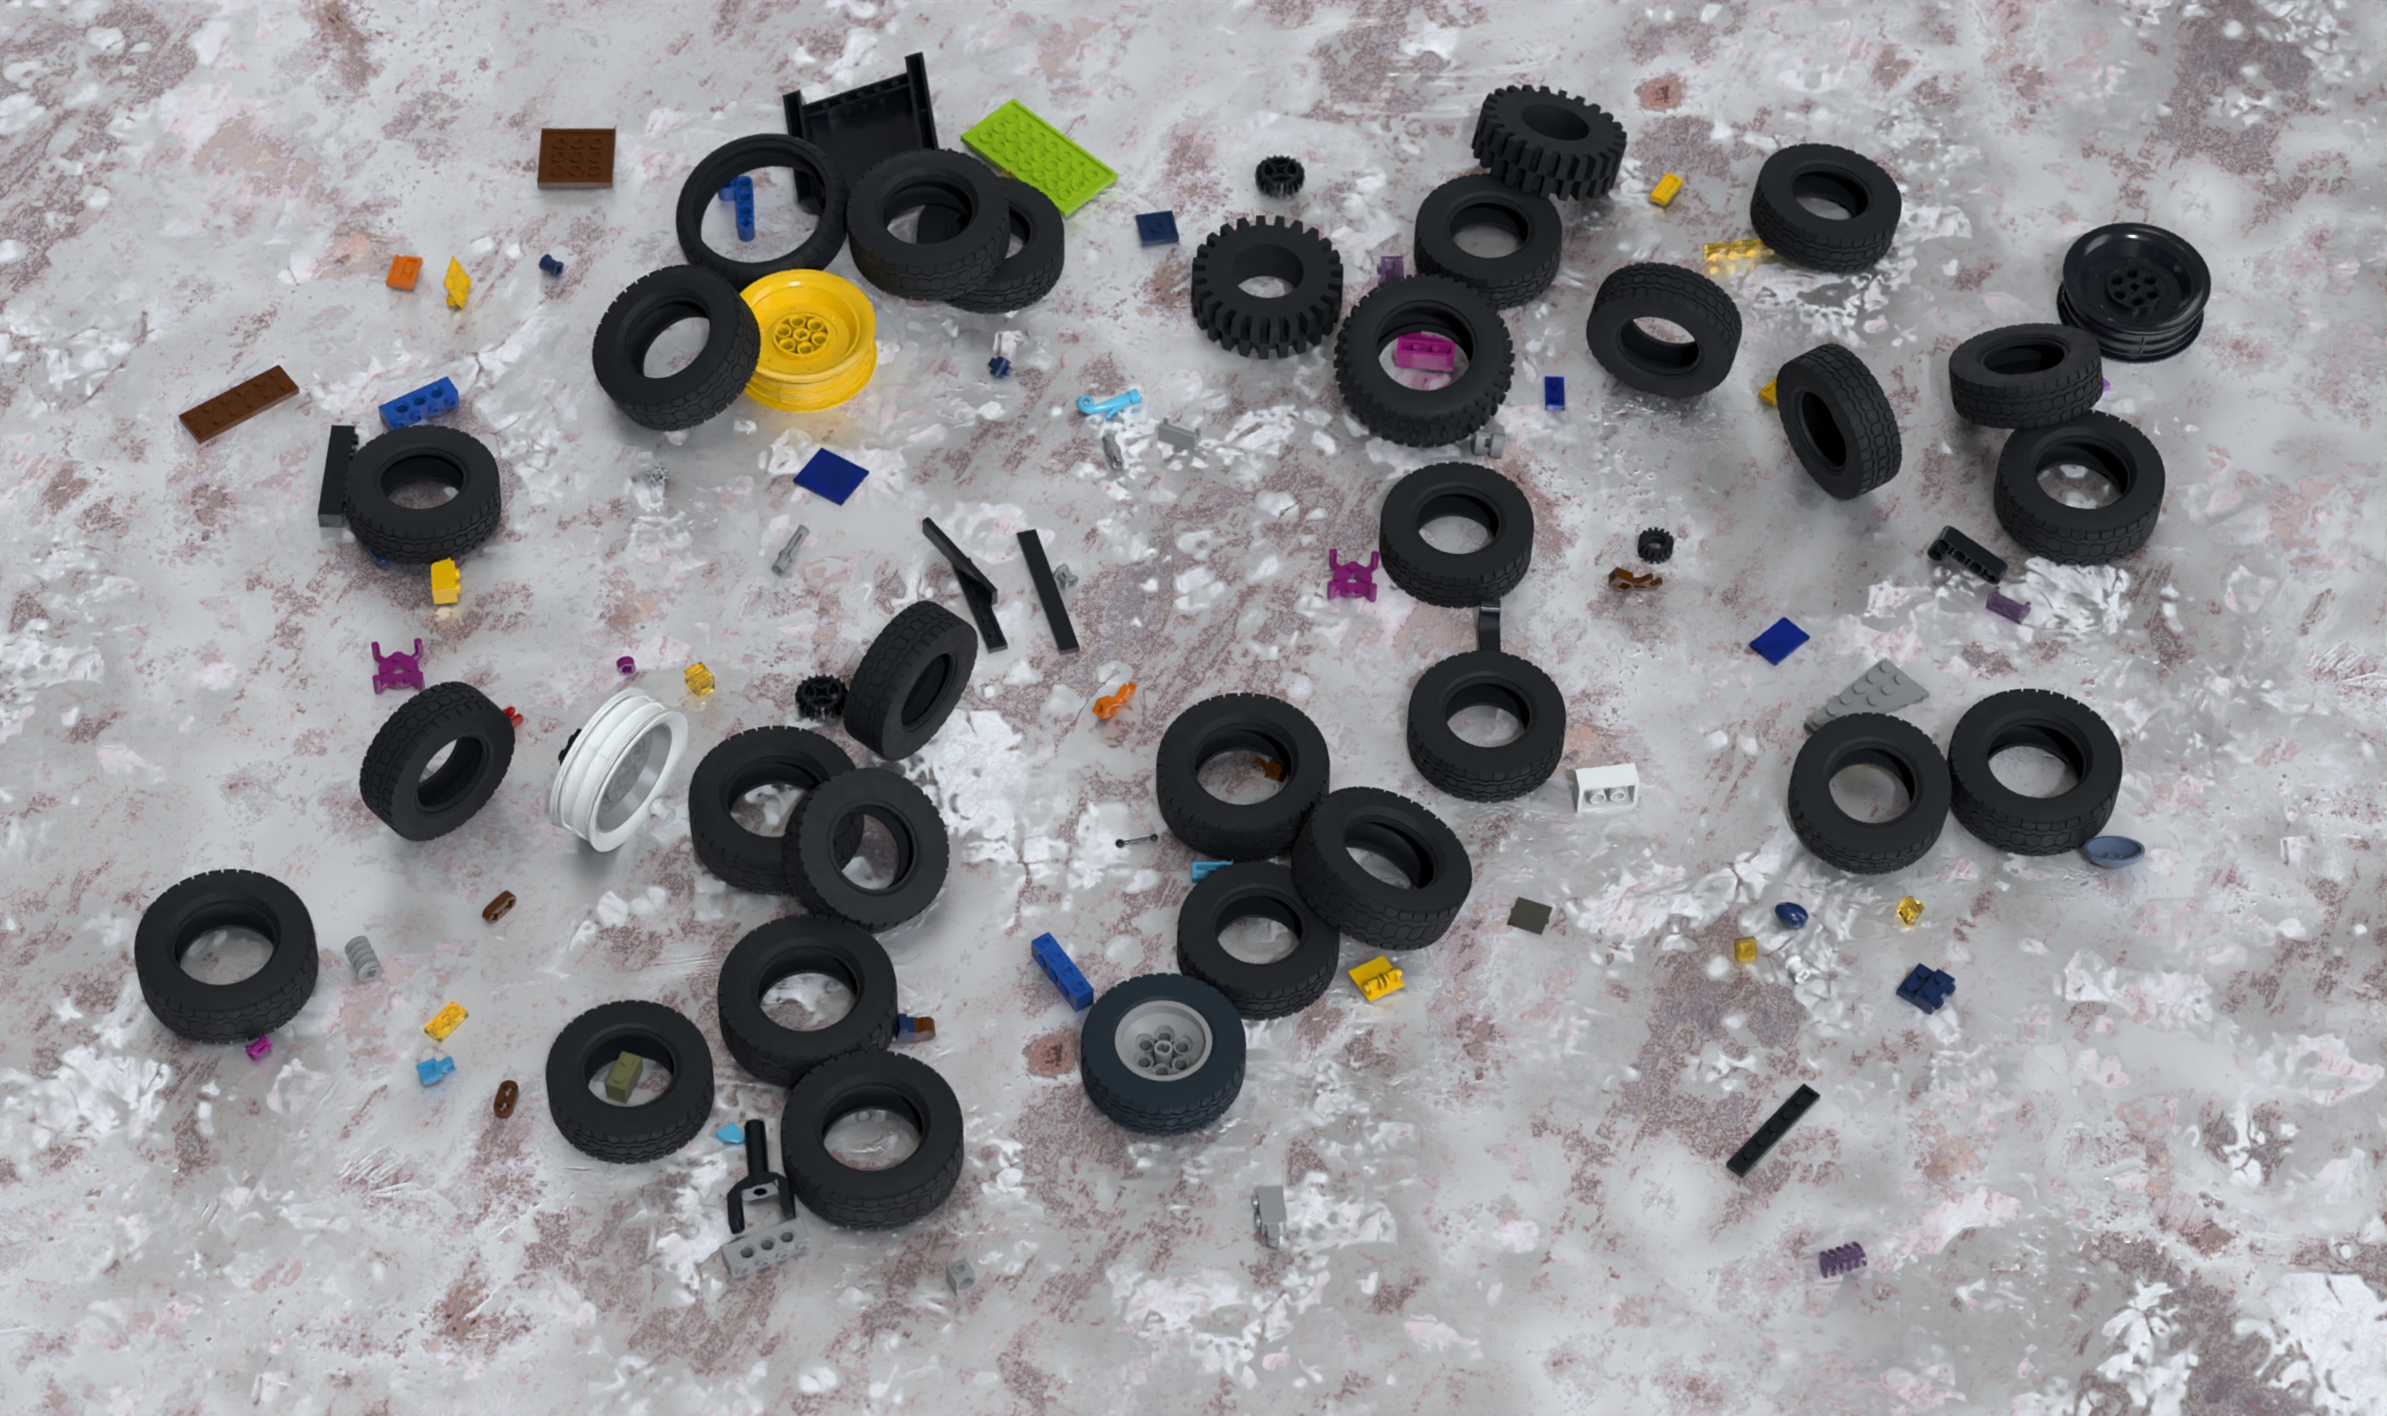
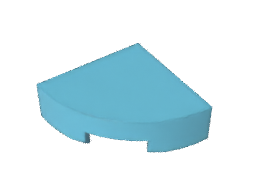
M734 1122L716 1132V1137L723 1142L741 1143L745 1141L744 1134Z

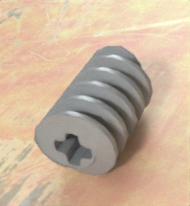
M357 936L347 943L345 953L358 979L361 982L367 983L380 978L383 974V968L380 967L381 964L371 944L368 942V938L366 936Z

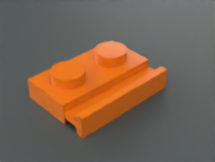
M396 254L386 279V287L391 285L399 289L413 290L423 265V259L406 255L399 257Z

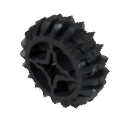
M1274 154L1273 158L1267 156L1266 160H1261V163L1256 168V186H1258L1259 191H1263L1264 195L1269 194L1271 198L1277 196L1279 199L1280 196H1283L1286 199L1287 195L1293 197L1294 193H1299V190L1304 185V167L1301 166V162L1296 161V158L1290 159V156L1283 157L1282 154L1280 157Z
M816 673L814 678L808 676L807 681L802 680L801 685H798L795 693V705L804 718L810 717L811 722L818 719L819 723L822 720H826L828 723L830 718L836 720L837 715L842 716L848 690L840 678L834 679L833 674L827 677L825 673L822 676H818ZM834 694L837 696L836 699L832 698ZM809 696L812 698L811 701L807 700Z

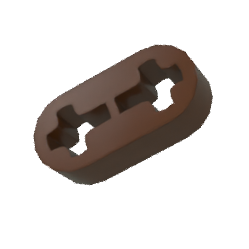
M508 890L502 892L487 905L482 913V918L488 923L494 924L513 908L517 897Z
M507 1080L499 1086L493 1108L495 1116L500 1119L509 1118L513 1114L519 1096L518 1085L515 1081ZM509 1089H512V1090L509 1092V1095L506 1096V1091H508ZM504 1103H506L507 1108L500 1110L503 1108Z

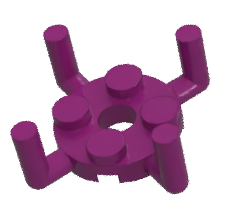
M1335 548L1330 549L1329 566L1335 572L1333 574V581L1327 583V598L1333 600L1339 595L1348 598V596H1355V598L1364 596L1370 602H1375L1377 598V584L1372 583L1371 573L1378 568L1379 552H1371V562L1367 567L1359 565L1356 561H1350L1348 564L1340 566L1337 563V550ZM1355 579L1357 582H1348V580Z
M420 638L414 639L415 653L411 656L397 651L385 658L380 653L379 643L376 641L371 643L373 659L380 664L378 666L379 675L372 677L376 694H381L386 688L397 690L396 688L403 687V689L413 686L420 691L425 689L423 672L419 671L417 663L424 654ZM396 670L404 671L403 673H394Z

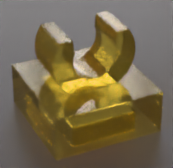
M1912 896L1905 897L1897 911L1906 925L1909 926L1914 925L1918 917L1921 916L1922 910H1925L1922 902H1916Z
M1754 936L1734 939V952L1737 961L1757 958L1756 939Z

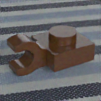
M1256 757L1253 769L1258 766L1259 771L1265 772L1264 778L1284 782L1287 773L1278 762L1271 760L1267 764L1262 758Z

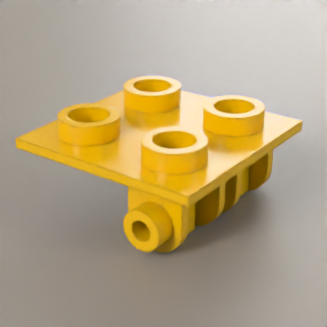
M452 256L444 281V286L448 290L446 303L449 307L459 305L463 309L471 286V279L467 276L461 264Z
M1384 955L1348 971L1350 977L1369 1002L1405 986L1400 978L1402 976L1400 969L1392 968Z

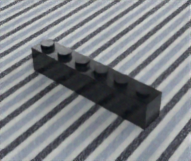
M331 426L317 514L319 527L343 528L344 520L348 519L345 476L351 459L357 454L355 447L359 445V434H356L355 426Z

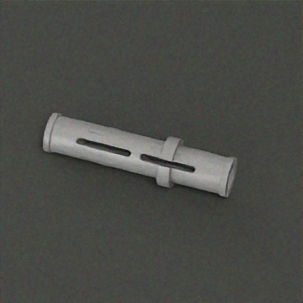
M800 525L786 547L779 552V557L772 566V570L776 574H782L787 565L794 560L795 553L810 533L806 526Z

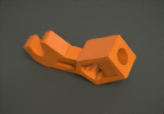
M1129 682L1128 685L1123 684L1114 697L1107 695L1098 698L1092 712L1101 719L1113 717L1119 707L1131 699L1138 686L1133 682Z

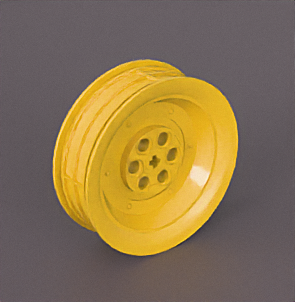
M794 269L763 277L740 293V296L753 311L761 334L758 363L755 371H752L753 375L749 383H745L746 387L743 390L751 399L779 411L793 413L817 412L830 409L848 401L858 394L869 382L877 362V347L874 339L876 318L870 301L854 284L832 273L810 269Z

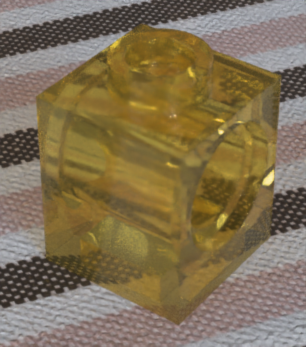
M702 662L691 665L688 669L684 670L685 683L698 698L715 690L714 676Z

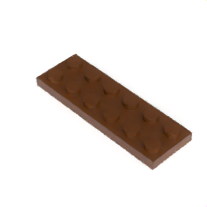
M277 365L179 415V419L195 440L201 444L299 394V387L281 366Z

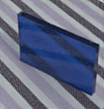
M1783 617L1753 640L1749 647L1776 666L1808 641L1810 636L1786 617Z

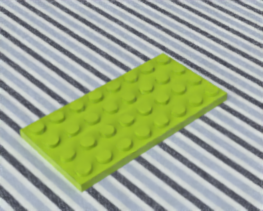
M1014 98L961 135V142L1010 178L1017 179L1019 182H1026L1030 186L1033 185L1038 188L1040 192L1045 193L1065 218L1118 180L1116 172Z

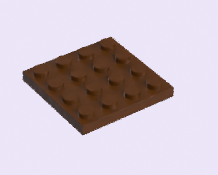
M542 128L537 178L538 188H612L616 129Z

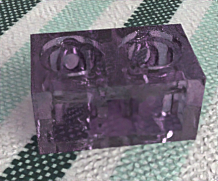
M1380 256V264L1376 265V274L1380 275V278H1377L1378 289L1380 284L1391 281L1392 283L1393 278L1398 277L1399 279L1404 277L1403 256Z

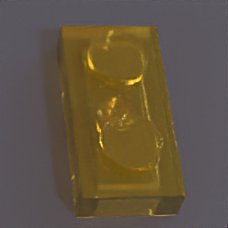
M451 1001L424 1027V1032L441 1043L468 1017V1011Z

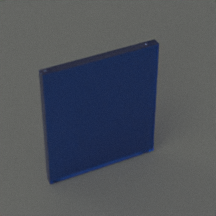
M821 447L793 479V483L842 506L869 475V471Z

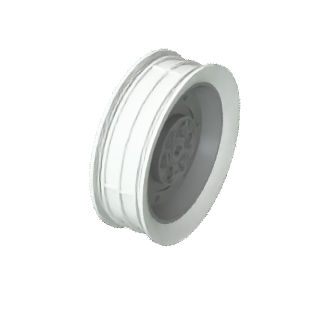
M630 687L614 695L593 715L582 729L559 769L549 804L552 822L559 827L570 829L590 842V845L600 852L612 850L625 842L650 814L649 808L653 801L664 796L677 772L688 737L686 717L682 713L671 711L652 700L639 687Z

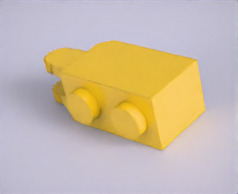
M451 557L434 562L431 565L434 604L458 602L457 594H461L460 582H457V580H460V569L455 568V561H451Z

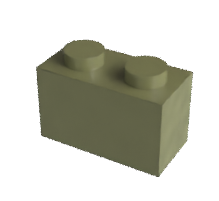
M625 1051L621 1052L605 1083L607 1098L627 1104L643 1073L641 1056Z

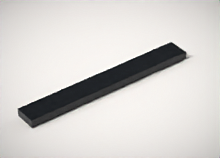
M1036 529L1017 533L1020 548L1060 655L1079 651L1078 641Z

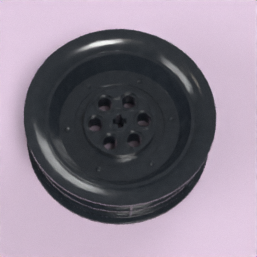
M2115 223L2089 231L2081 236L2068 250L2063 263V280L2059 286L2056 299L2058 316L2063 325L2079 328L2091 334L2099 344L2101 357L2129 364L2160 362L2180 354L2198 337L2204 320V307L2211 291V277L2202 256L2183 238L2168 230L2148 224Z

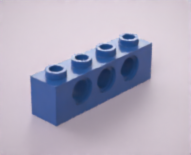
M448 376L380 405L378 408L380 420L388 431L418 423L460 404L458 390Z
M1047 932L1032 940V957L1073 1010L1077 1013L1094 1004V989L1053 936Z

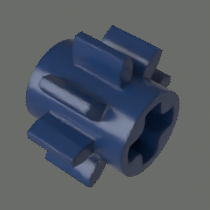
M1000 355L997 359L992 357L988 364L991 368L990 373L1001 379L1004 375L1009 377L1013 370L1009 366L1011 361Z

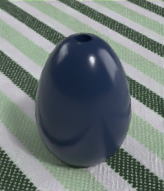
M1781 902L1775 907L1777 918L1787 927L1801 929L1805 926L1808 920V913L1802 906L1791 902Z

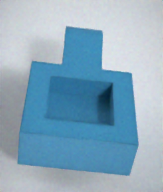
M451 1056L437 1062L436 1058H432L415 1065L424 1086L444 1078L443 1073H452L456 1070Z

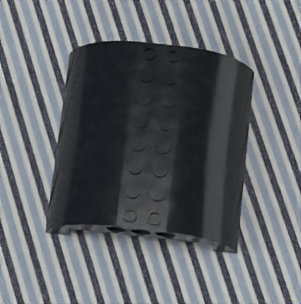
M922 51L905 56L907 73L808 104L800 90L782 95L788 135L810 142L824 151L842 172L849 193H851L856 182L868 169L870 170L872 166L878 162L881 163L882 160L890 156L893 158L895 154L901 152L907 154L906 151L918 149V152H920V149L932 148V151H934V148L939 149ZM793 169L799 206L813 214L823 216L826 205L825 189L811 176Z

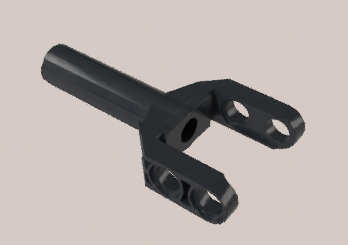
M759 1119L749 1120L744 1126L748 1176L737 1182L727 1193L728 1220L733 1235L742 1233L745 1229L743 1201L745 1200L748 1202L779 1193L780 1208L783 1210L785 1219L787 1221L796 1219L794 1189L788 1178L781 1174L769 1172L765 1123Z

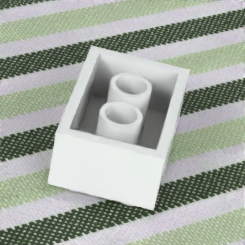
M1635 763L1604 765L1575 770L1572 796L1576 813L1636 807L1640 782Z

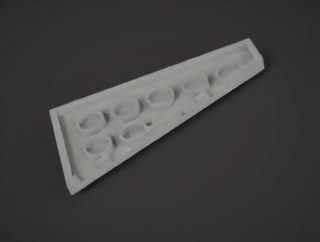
M1885 658L1804 722V728L1813 734L1821 726L1823 727L1824 724L1831 720L1835 721L1836 718L1844 715L1847 717L1849 714H1862V712L1886 714L1894 711L1896 707L1911 705L1915 700L1927 699L1930 693Z

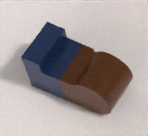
M898 1013L895 1030L896 1041L932 1040L936 1036L934 1019L927 1016L921 1018L907 1017V1014Z

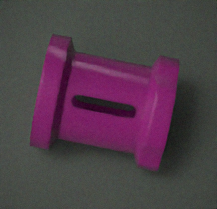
M264 1035L259 1036V1040L251 1046L247 1045L245 1047L246 1053L254 1062H257L259 1057L267 1051L271 1052L273 1050L272 1044Z

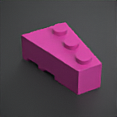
M1421 331L1398 337L1396 367L1453 372L1455 342L1435 335L1431 337L1423 334Z

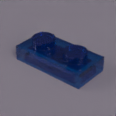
M1545 376V410L1564 411V377Z

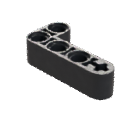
M1952 526L1943 527L1927 551L1928 556L1935 561L1943 560L1946 555L1950 556L1993 585L2000 583L2008 569L2007 564Z
M1480 599L1478 624L1479 650L1481 652H1485V650L1501 652L1500 600Z

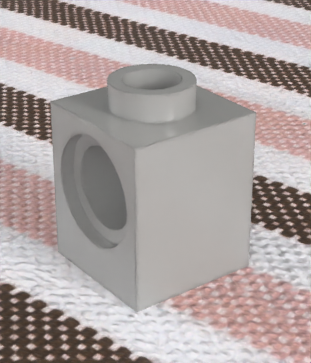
M966 1258L946 1266V1280L956 1296L976 1288V1275Z

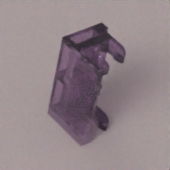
M1995 586L1988 595L1985 608L2021 625L2031 611V602L2027 601L2023 606L2001 595L1999 592L2000 587Z

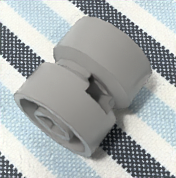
M1479 429L1474 454L1485 456L1488 453L1491 457L1501 459L1506 434L1495 432L1492 435L1490 431ZM1487 440H1491L1490 448L1486 447Z

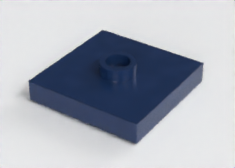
M1172 210L1135 215L1142 247L1179 242Z

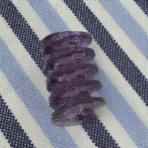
M1856 1241L1851 1244H1844L1843 1247L1837 1246L1835 1250L1831 1248L1827 1252L1821 1251L1818 1256L1821 1274L1826 1279L1828 1278V1272L1833 1277L1836 1276V1269L1840 1274L1844 1273V1267L1850 1272L1852 1270L1851 1264L1856 1269L1860 1268L1859 1262L1864 1267L1867 1266L1865 1252Z

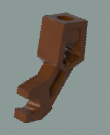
M1616 567L1609 574V586L1622 592L1629 590L1652 591L1657 590L1662 585V578L1658 577L1656 580H1653V574L1651 573L1642 577H1633L1632 572Z

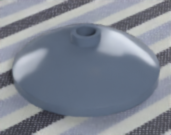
M2100 836L2086 841L2083 845V852L2090 860L2101 866L2118 869L2140 861L2145 856V847L2140 842L2127 837Z

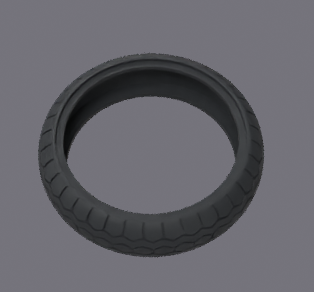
M777 133L745 136L714 150L695 167L687 178L681 190L676 209L678 240L684 255L691 265L702 266L718 273L739 294L757 280L777 272L794 269L823 271L840 251L848 233L846 210L850 195L842 172L835 162L824 151L810 142L791 135ZM764 167L792 168L811 176L825 189L826 205L818 227L801 246L784 256L764 262H740L719 255L702 240V221L709 203L724 185L748 171Z

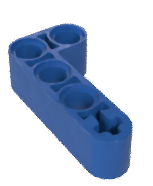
M738 176L718 191V198L726 202L736 201L738 237L743 242H749L755 238L753 181L748 176Z

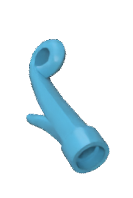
M1136 388L1095 405L1093 399L1088 395H1083L1077 399L1079 410L1088 414L1109 411L1106 414L1107 419L1125 406L1141 403ZM1087 401L1089 402V405L1086 406L1083 404V402Z

